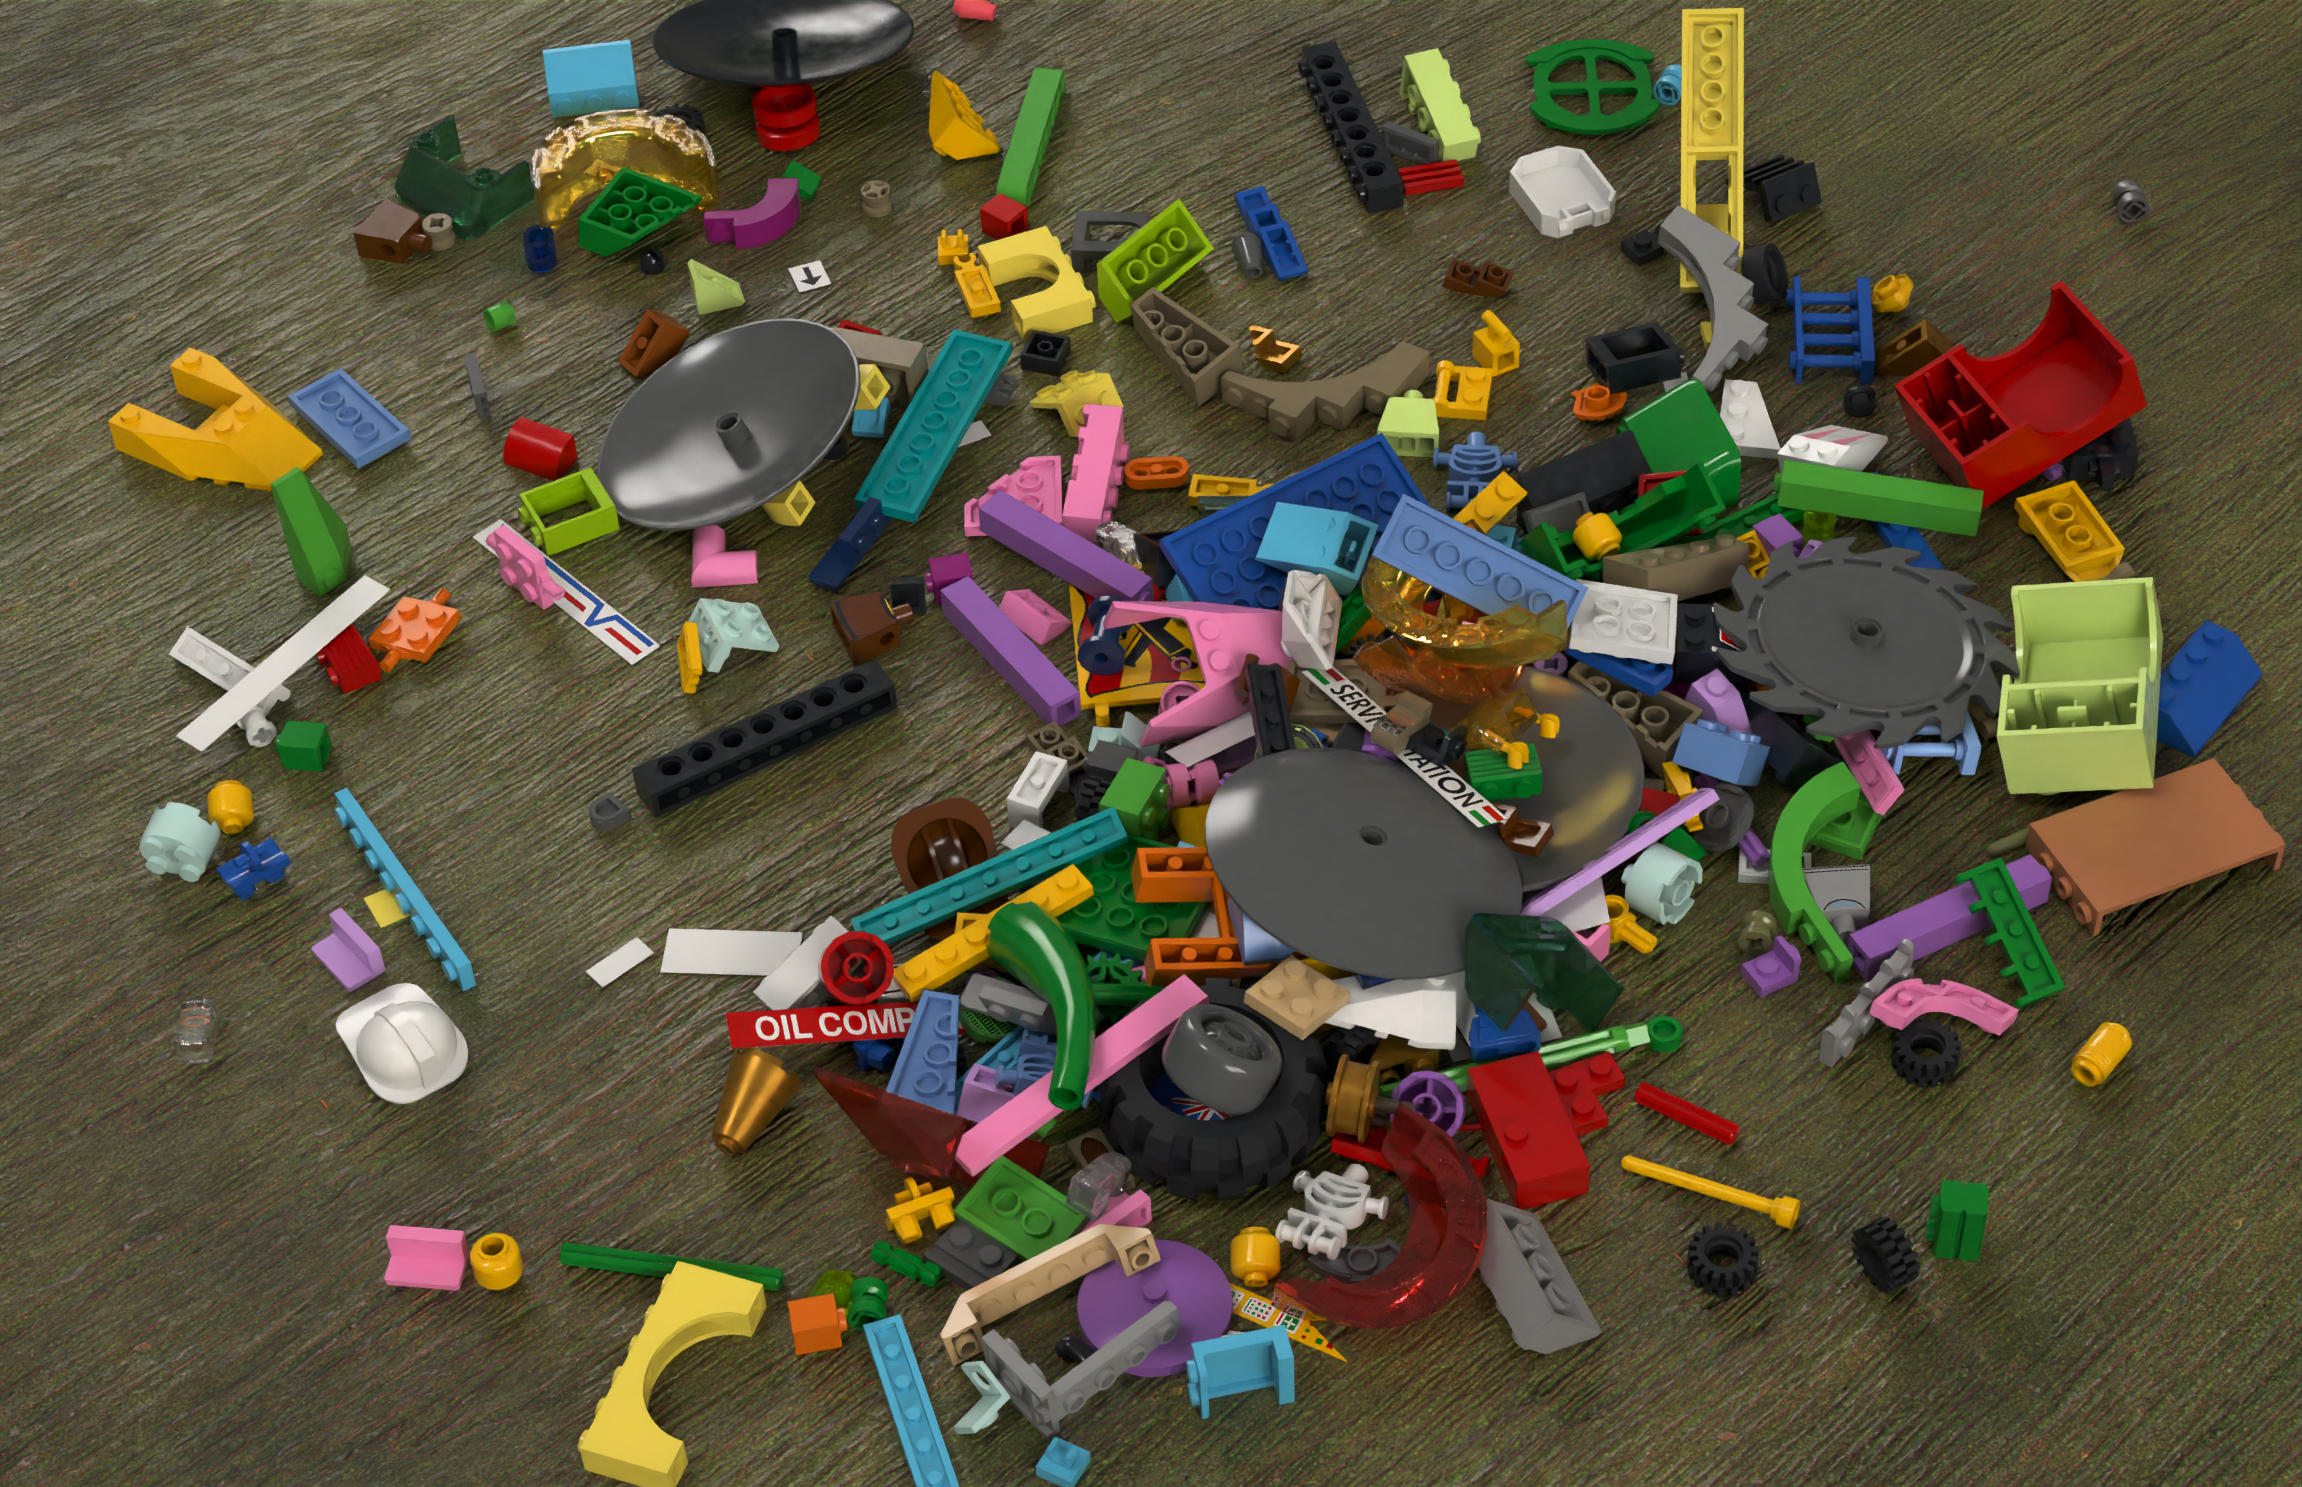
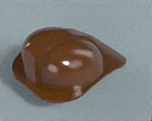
M963 798L945 799L906 813L897 822L891 838L893 860L908 894L998 856L992 827L988 818L977 805ZM1006 894L964 913L989 914L1006 904L1008 896ZM957 916L929 927L924 932L935 940L943 941L955 934Z

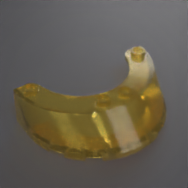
M637 109L610 110L589 114L574 119L575 125L566 129L558 127L544 138V145L539 150L536 149L532 157V176L540 228H557L570 219L574 206L589 193L606 187L622 167L702 196V201L693 207L706 209L710 206L719 205L717 166L709 141L700 130L694 131L686 126V121L669 114H665L661 118L649 116L648 110Z
M1371 557L1368 561V570L1362 576V596L1369 612L1411 650L1434 660L1437 664L1472 669L1509 668L1550 659L1554 654L1568 647L1566 601L1562 599L1537 615L1516 604L1502 612L1479 617L1478 624L1458 625L1457 619L1433 616L1423 612L1424 602L1429 593L1434 589L1433 587L1374 557Z

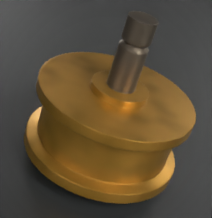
M1342 1054L1337 1066L1334 1082H1329L1325 1098V1105H1329L1326 1136L1333 1137L1336 1132L1357 1136L1358 1142L1365 1143L1375 1111L1394 1115L1399 1114L1400 1116L1412 1118L1414 1103L1400 1102L1397 1099L1378 1096L1381 1071L1380 1061L1374 1060L1371 1065L1352 1062L1349 1059V1055Z

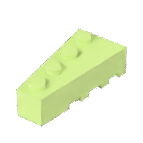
M1438 48L1406 55L1404 57L1399 94L1402 99L1409 98L1408 109L1412 115L1418 114V126L1421 131H1428V136L1439 139V161L1455 159L1461 161L1475 157L1477 145L1481 142L1480 132L1477 126L1473 127L1469 107L1467 104H1463L1460 98V88L1458 83L1453 81L1450 76V66L1447 59L1442 58Z

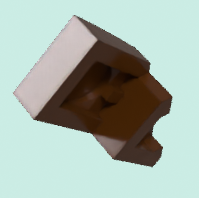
M1490 802L1508 818L1495 822L1504 844L1512 851L1538 858L1554 835L1551 823L1520 818L1517 807Z

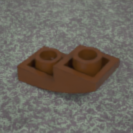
M1453 259L1442 286L1472 295L1504 296L1514 272L1485 261L1482 269Z

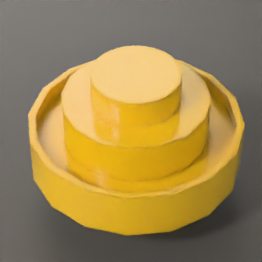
M1906 274L1889 275L1883 278L1873 289L1871 306L1878 313L1885 311L1898 313L1910 303L1909 298L1914 283Z

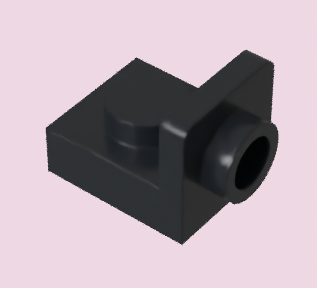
M1428 724L1410 736L1406 748L1442 768L1449 762L1458 760L1463 755L1467 746V742L1464 740L1468 728L1461 725L1446 735L1443 730Z

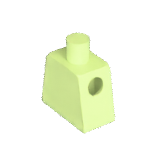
M1417 390L1406 391L1404 397L1389 398L1378 426L1377 435L1383 433L1397 456L1433 457L1435 449H1439V427L1435 401L1423 398L1421 392Z

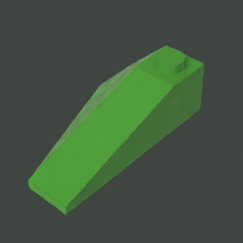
M296 467L272 482L271 488L296 579L321 597L346 580L352 547L346 524L302 470Z

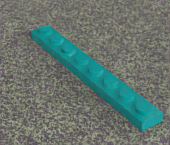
M1113 806L850 920L855 932L863 931L874 934L888 946L957 916V912H967L1060 872L1072 864L1076 865L1129 842V839Z

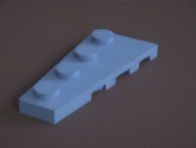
M923 990L881 1103L882 1113L954 1126L960 1000L958 995Z

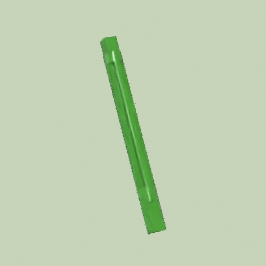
M1643 1022L1627 1026L1619 1025L1541 1045L1539 1054L1546 1069L1551 1070L1607 1051L1613 1054L1629 1050L1630 1047L1649 1043L1650 1037L1647 1024ZM1512 1057L1470 1063L1438 1071L1437 1073L1446 1075L1457 1084L1461 1092L1467 1091L1468 1068ZM1401 1081L1379 1086L1380 1096L1391 1098L1392 1091Z

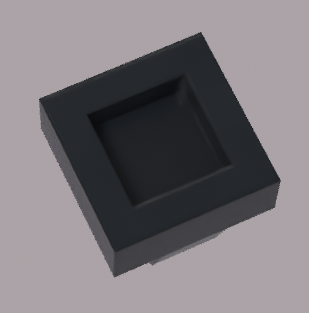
M915 574L891 579L892 607L908 602L913 613L926 612L924 577H915Z

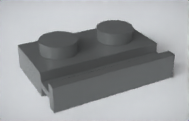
M958 1219L934 1243L935 1247L930 1252L926 1251L923 1255L924 1263L930 1261L941 1266L942 1275L966 1291L1019 1265L1018 1255L961 1219Z

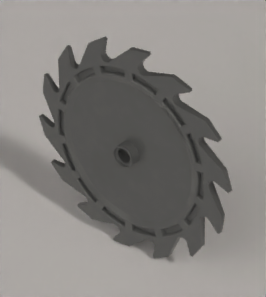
M1846 537L1829 539L1808 557L1797 558L1793 554V542L1789 541L1771 551L1764 578H1753L1743 565H1739L1730 586L1740 612H1733L1718 603H1713L1716 625L1742 650V652L1718 648L1716 649L1717 656L1730 671L1772 689L1750 692L1749 699L1775 712L1820 717V720L1806 727V732L1837 738L1875 729L1882 733L1874 746L1876 749L1902 746L1926 725H1936L1940 729L1941 742L1946 743L1963 732L1969 703H1979L1991 717L1996 716L2000 707L2001 689L1991 668H1998L2015 678L2019 677L2020 674L2015 653L1986 629L1991 628L2010 632L2013 626L1997 609L1956 592L1975 590L1976 582L1954 571L1907 565L1921 558V551L1889 547L1854 554L1850 552V549L1855 544L1856 538Z

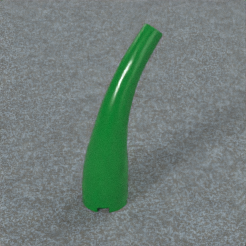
M1032 901L1021 904L1011 902L1001 908L991 919L988 925V929L991 930L989 945H986L989 956L995 963L1052 1006L1057 1027V1048L1048 1099L1055 1107L1073 1110L1082 1104L1095 1045V1002L1088 969L1074 940L1055 916Z

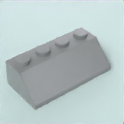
M1487 1199L1457 1228L1465 1242L1464 1248L1466 1252L1475 1260L1481 1271L1479 1273L1481 1280L1490 1288L1497 1301L1495 1303L1497 1310L1507 1319L1513 1331L1512 1337L1521 1348L1549 1354L1597 1337L1602 1332L1536 1214Z

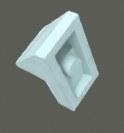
M1126 711L1122 728L1093 726L1088 752H1093L1097 742L1102 740L1137 749L1138 761H1143L1146 756L1158 759L1161 744L1141 748L1139 740L1147 725Z

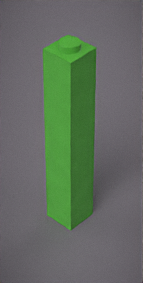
M1789 460L1784 461L1782 473L1776 472L1773 492L1779 493L1777 506L1974 537L1977 535L1984 490Z

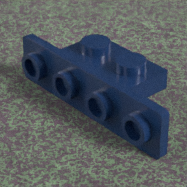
M872 497L868 498L809 575L810 583L833 591L839 590L893 518L883 515L881 500Z

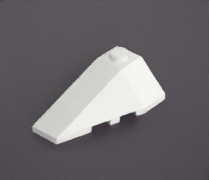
M1357 975L1332 980L1350 992L1349 1002L1324 1023L1346 1029H1352L1355 1025L1375 1030L1374 1036L1386 1039L1388 1034L1406 1038L1408 1039L1407 1045L1417 1048L1453 1050L1456 1043V990L1449 975L1406 980Z

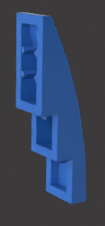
M1264 186L1235 193L1234 200L1248 231L1254 233L1261 240L1262 256L1278 281L1307 274V266L1288 222H1283L1276 204H1271Z

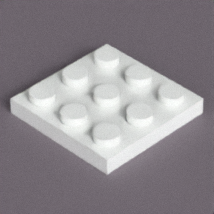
M1581 579L1576 580V582L1588 587V590L1571 622L1570 649H1576L1585 653L1608 654L1617 658L1646 660L1655 664L1673 663L1677 594Z

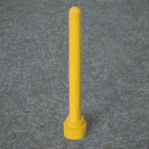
M1630 1155L1623 1157L1621 1160V1166L1627 1171L1769 1214L1770 1219L1776 1221V1225L1792 1230L1798 1218L1801 1201L1792 1197L1784 1196L1783 1199L1776 1197L1775 1200Z

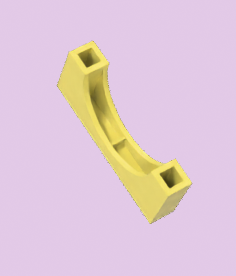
M677 1261L672 1273L664 1277L660 1288V1295L655 1305L651 1304L648 1307L642 1330L639 1335H634L631 1339L628 1356L623 1366L616 1368L612 1377V1387L606 1398L602 1397L599 1400L592 1425L589 1430L585 1429L580 1436L578 1451L581 1453L585 1470L641 1487L677 1486L688 1464L684 1442L665 1433L650 1417L648 1405L653 1386L666 1365L680 1352L697 1342L722 1335L752 1337L767 1308L763 1284Z

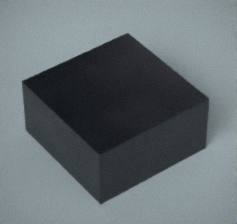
M1033 330L1020 354L1021 369L1058 377L1071 353L1070 337Z

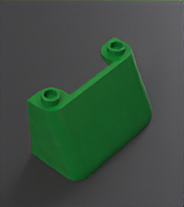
M1699 379L1682 382L1620 420V426L1616 427V435L1628 430L1634 433L1650 474L1689 470L1695 464L1702 461L1724 506L1738 504L1741 477L1740 453Z

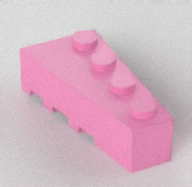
M1084 404L1083 417L1085 427H1080L1078 455L1074 454L1072 480H1069L1062 522L1064 527L1090 542H1097L1096 533L1104 538L1105 531L1111 530L1113 521L1111 508H1116L1118 504L1119 491L1117 485H1123V463L1127 464L1129 462L1130 445L1125 444L1123 407Z

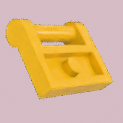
M1440 361L1436 366L1435 374L1438 379L1435 397L1432 398L1435 401L1437 417L1486 420L1493 369L1455 366L1450 361ZM1450 381L1459 382L1456 402H1449L1447 400Z

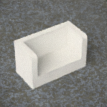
M1038 751L1034 753L1007 797L1009 827L1016 828L1023 820H1027L1043 828L1042 812L1056 790L1067 792L1070 787L1068 760Z

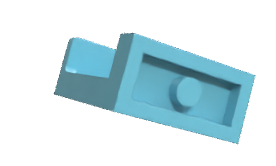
M1285 1325L1191 1343L1192 1359L1186 1360V1369L1190 1382L1187 1383V1390L1191 1406L1199 1407L1202 1419L1210 1418L1209 1399L1270 1386L1275 1388L1279 1405L1295 1402L1294 1356Z

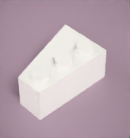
M830 916L824 923L818 925L812 932V935L797 949L790 952L786 960L772 974L766 976L753 993L768 1010L828 1007L826 1002L831 1000L832 997L825 992L819 980V960L823 950L833 939L849 931ZM850 959L848 962L850 964L849 975L851 977L857 975L858 978H862L861 969L865 966L861 960L855 963L853 959Z

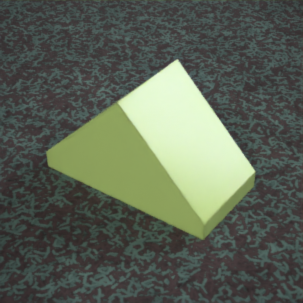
M693 259L688 262L692 294L699 315L739 307L745 303L738 282Z

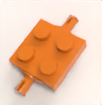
M440 588L433 599L429 601L406 596L401 598L368 638L371 649L387 653L379 663L381 670L390 673L399 660L402 659L427 662L461 620L458 609L444 606L451 598L448 590Z

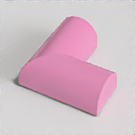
M711 525L695 529L693 531L692 588L757 584V551L726 552V536L720 526Z

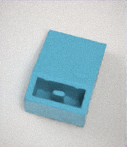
M1277 502L1255 560L1287 573L1292 570L1311 572L1314 575L1325 574L1338 594L1349 597L1360 578L1379 525L1348 512Z

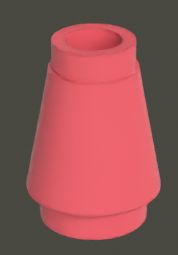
M955 0L953 5V13L957 14L959 18L988 20L992 22L997 10V5L987 0Z

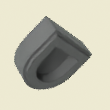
M611 792L594 801L589 807L591 824L598 830H613L632 818L630 809Z

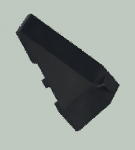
M1733 683L1741 695L1754 734L1761 737V744L1770 746L1766 762L1777 771L1774 777L1788 787H1792L1793 784L1802 787L1814 776L1840 762H1844L1849 769L1845 760L1827 744L1822 745L1813 738L1810 733L1806 732V727L1788 717V713L1772 711L1749 699L1750 692L1758 691L1756 688L1747 683Z

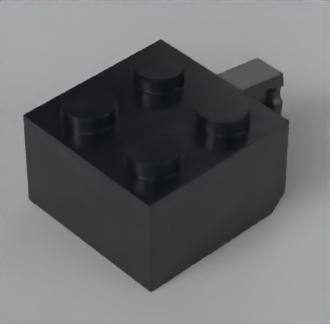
M2130 417L2062 459L2066 479H2096L2100 491H2110L2114 489L2113 483L2115 478H2134L2139 452Z

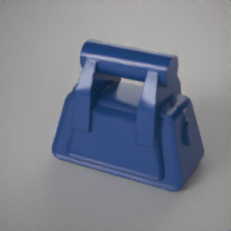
M1517 993L1473 1000L1475 1013L1478 1017L1472 1019L1471 1030L1469 1031L1472 1062L1479 1063L1540 1051V1031L1526 1009L1519 1008ZM1510 1009V1011L1487 1015V1013Z

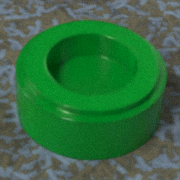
M1657 1016L1647 1023L1650 1042L1647 1044L1653 1050L1667 1053L1676 1050L1681 1045L1683 1028L1675 1018Z

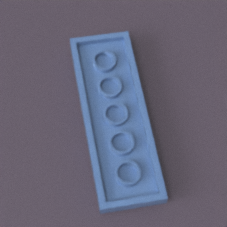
M1405 494L1401 496L1371 555L1383 563L1554 650L1558 649L1588 590V587Z

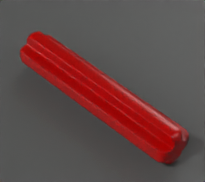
M1642 1082L1635 1092L1634 1100L1637 1103L1719 1141L1732 1145L1738 1138L1740 1131L1738 1124L1647 1082Z

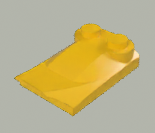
M2075 480L2016 498L2014 508L2019 514L2018 524L2020 528L2028 534L2035 535L2059 567L2074 582L2099 580L2106 577L2120 564L2125 548Z

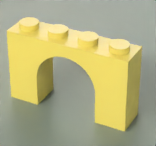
M1046 226L978 246L979 265L984 264L993 287L1026 277H1039L1054 283L1044 291L1011 300L1013 325L1024 343L1028 341L1033 330L1054 334L1093 322L1092 309L1096 307L1094 295L1091 290L1087 291L1085 289L1081 274L1079 272L1075 273L1069 255L1063 254L1057 236L1053 237Z

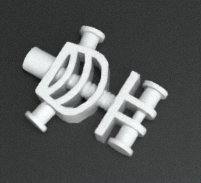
M1351 1164L1342 1176L1323 1171L1315 1179L1310 1177L1308 1171L1301 1170L1294 1179L1293 1189L1299 1193L1304 1191L1306 1212L1290 1208L1287 1212L1288 1221L1284 1219L1280 1221L1275 1236L1280 1243H1283L1285 1240L1292 1242L1293 1247L1299 1250L1305 1244H1308L1309 1253L1316 1255L1322 1252L1327 1254L1328 1259L1335 1260L1341 1247L1344 1248L1347 1245V1229L1359 1227L1364 1222L1367 1213L1377 1214L1379 1219L1384 1220L1388 1212L1389 1198L1383 1196L1381 1199L1371 1198L1370 1185L1365 1184L1369 1174L1359 1164Z

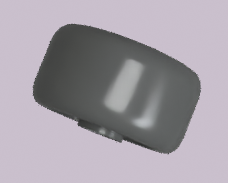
M1199 1004L1184 1011L1178 1019L1162 1049V1064L1171 1081L1193 1100L1222 1113L1239 1115L1255 1110L1265 1100L1281 1072L1282 1056L1273 1038L1251 1019L1223 1006Z

